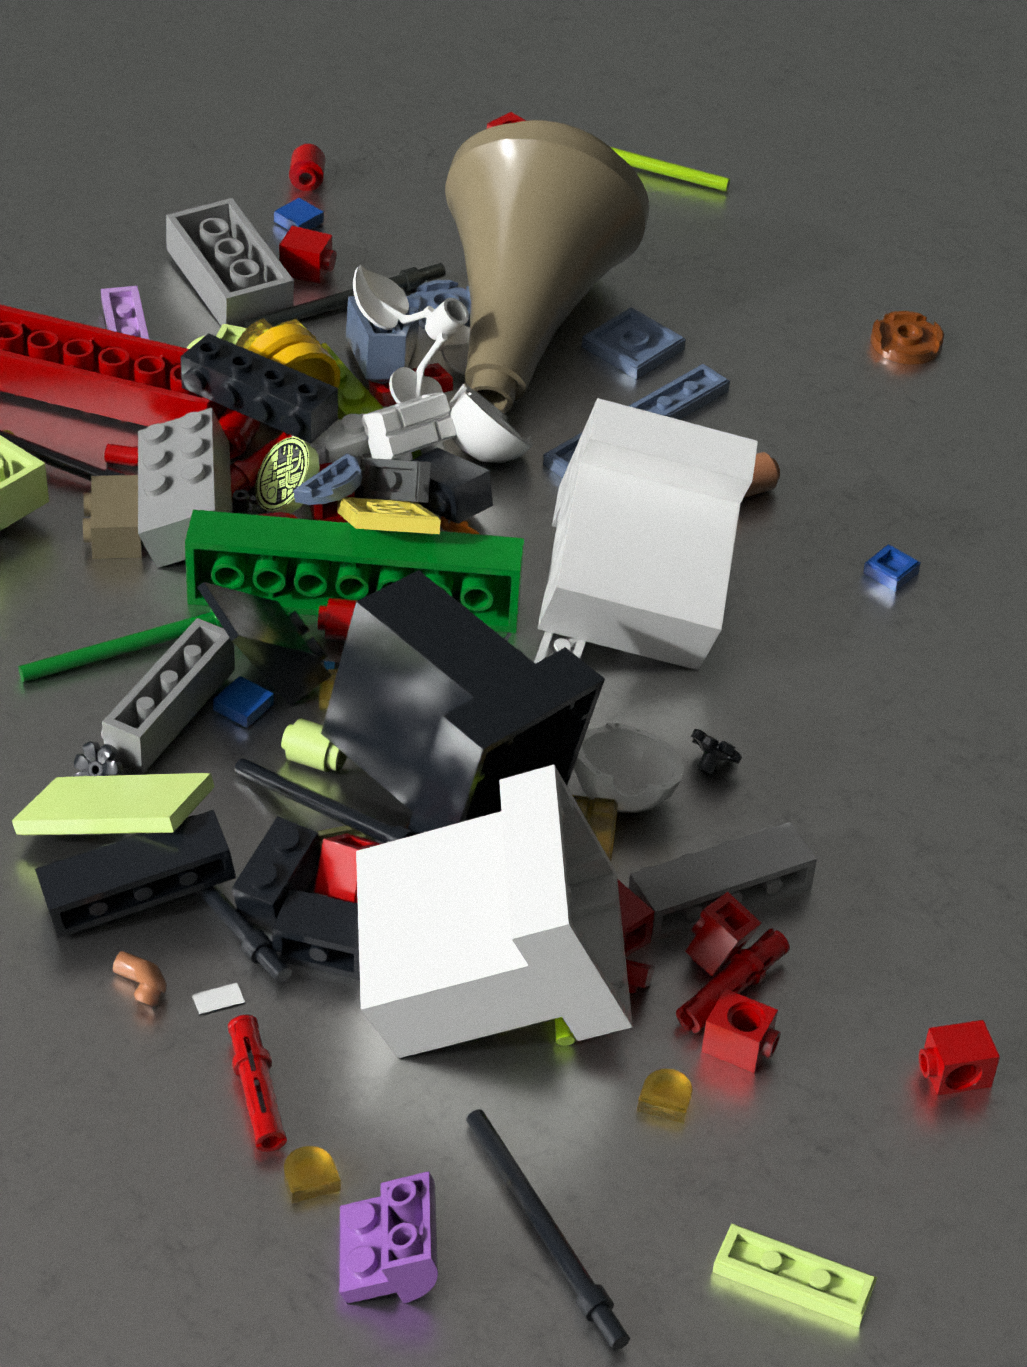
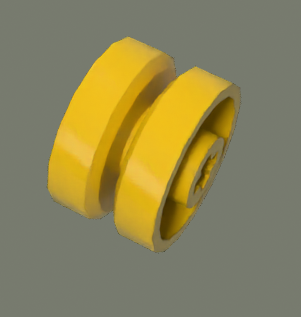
M283 324L270 328L257 337L247 349L339 388L340 369L336 361L326 349L321 347L313 334L300 325Z

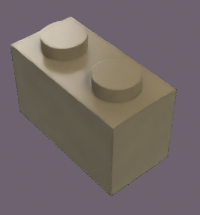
M138 475L91 476V492L83 493L84 517L90 516V518H83L84 543H91L92 558H142V540L138 535Z

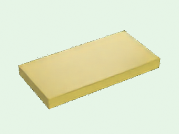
M344 497L338 500L337 513L355 529L440 534L441 519L417 502Z

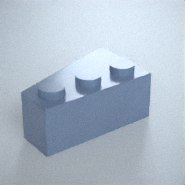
M348 296L346 340L365 379H370V381L375 383H389L391 375L398 368H408L418 339L419 320L408 324H402L398 321L392 330L382 329L374 325L362 314L356 303L355 296ZM406 296L409 310L405 315L420 312L421 296Z

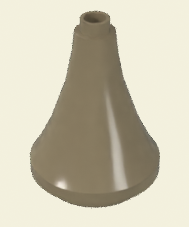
M544 120L520 121L494 126L476 133L466 140L455 153L445 184L446 201L455 219L464 249L471 299L469 349L465 381L469 387L481 394L502 413L510 411L514 401L524 396L538 362L553 335L588 291L609 270L624 262L637 250L644 236L649 216L648 195L641 179L633 168L599 138L579 128L558 122Z

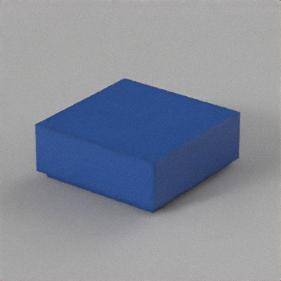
M297 198L274 211V222L288 230L292 226L311 230L324 222V211L301 198Z
M888 544L865 562L863 574L896 592L919 573L921 562Z
M242 676L235 679L213 699L214 711L246 728L274 705V693Z

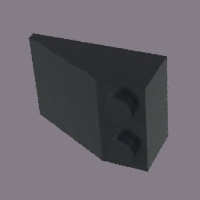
M206 582L197 587L232 642L290 706L332 676L322 662L328 655L313 636L310 639L306 638L305 634L310 631V628L296 610L288 614L278 601Z

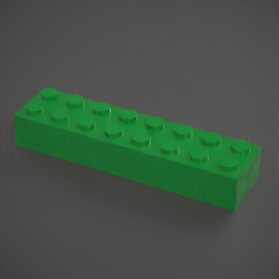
M193 509L185 539L187 604L209 606L197 588L203 582L278 601L287 613H292L296 610L298 614L318 616L320 605L327 606L329 598L358 601L419 570L494 631L516 633L520 605L524 538L440 531V534L355 529L350 523Z

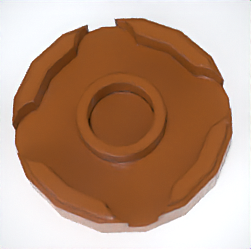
M895 311L885 314L883 320L879 321L877 319L874 322L870 342L876 352L893 362L908 365L924 364L935 360L940 355L944 332L935 321L934 325L927 322V317L923 314L910 311Z

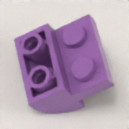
M429 1171L382 1182L381 1196L340 1206L339 1293L347 1304L392 1293H397L402 1302L407 1303L424 1296L434 1287L438 1278L436 1185Z

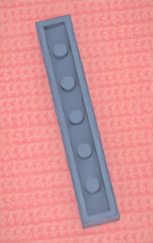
M701 364L629 406L680 420L729 392L730 381L705 364ZM582 433L544 453L543 465L563 478Z

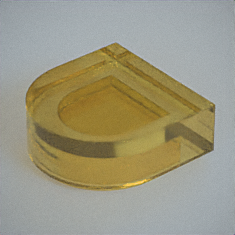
M660 1069L652 1072L644 1081L638 1099L637 1111L685 1123L691 1103V1082L684 1074L673 1069Z
M304 1146L292 1151L285 1159L284 1182L292 1203L341 1191L339 1174L331 1155L327 1151L315 1146Z

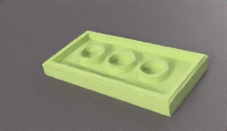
M211 773L56 777L12 820L16 834L173 833L215 786Z

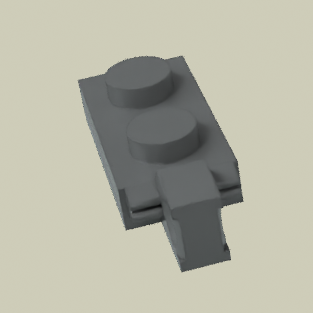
M365 458V470L361 469L363 478L360 484L364 486L363 498L428 502L431 462Z

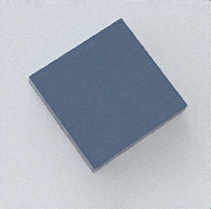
M632 307L582 336V348L636 380L685 350L686 343L684 337Z

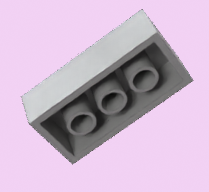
M233 198L166 215L167 251L221 326L222 324L244 327V320L293 306V278Z
M212 408L199 412H190L183 417L161 424H153L146 429L138 431V535L157 568L186 559L185 539L193 509L232 513L230 444Z

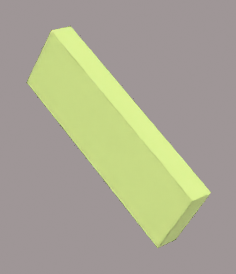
M732 1223L715 1259L712 1272L860 1328L877 1282V1277Z

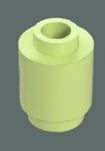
M299 718L294 725L289 724L282 737L281 747L286 750L287 760L324 772H329L331 769L340 771L346 762L347 755L321 734L323 725L303 718Z

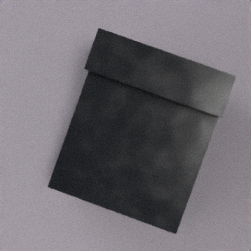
M418 570L356 601L321 734L413 812L408 829L420 834L502 811L500 779L555 765L567 786L605 678L566 647L535 664Z

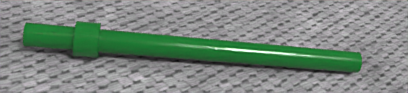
M210 608L209 613L18 666L22 682H27L175 640L197 618L221 628L223 626Z

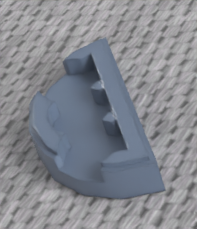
M347 453L293 490L295 502L306 505L326 504L341 500L352 494L360 486L363 478L357 458Z

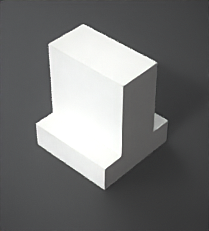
M597 398L559 486L552 526L557 528L538 629L699 670L722 630L740 503L753 480L758 441Z
M555 765L500 779L502 809L500 812L356 851L361 1010L398 1059L559 1017L564 1019L577 1041L633 1027L617 873Z

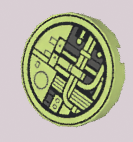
M297 437L283 439L270 450L261 464L255 484L256 498L262 508L272 513L286 512L291 514L303 505L295 502L293 490L319 473V455L315 448Z

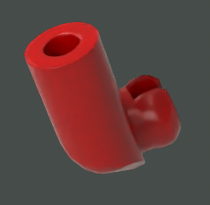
M108 443L105 448L104 460L106 463L137 467L138 446L130 447Z

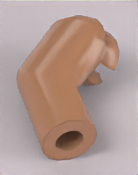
M119 952L113 963V972L140 983L134 992L135 999L149 1006H156L160 1001L161 993H166L167 983L160 968L156 964L128 952Z

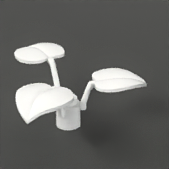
M360 264L355 270L353 291L356 303L362 314L374 325L385 330H392L398 321L402 324H408L426 317L425 330L435 341L416 372L410 368L401 367L391 375L389 386L395 402L398 404L422 395L443 392L441 385L435 379L424 376L426 367L438 350L442 351L443 360L450 368L465 375L470 327L464 326L469 320V313L464 304L455 298H447L436 309L427 306L421 312L405 315L409 310V303L404 291L389 278L371 272Z

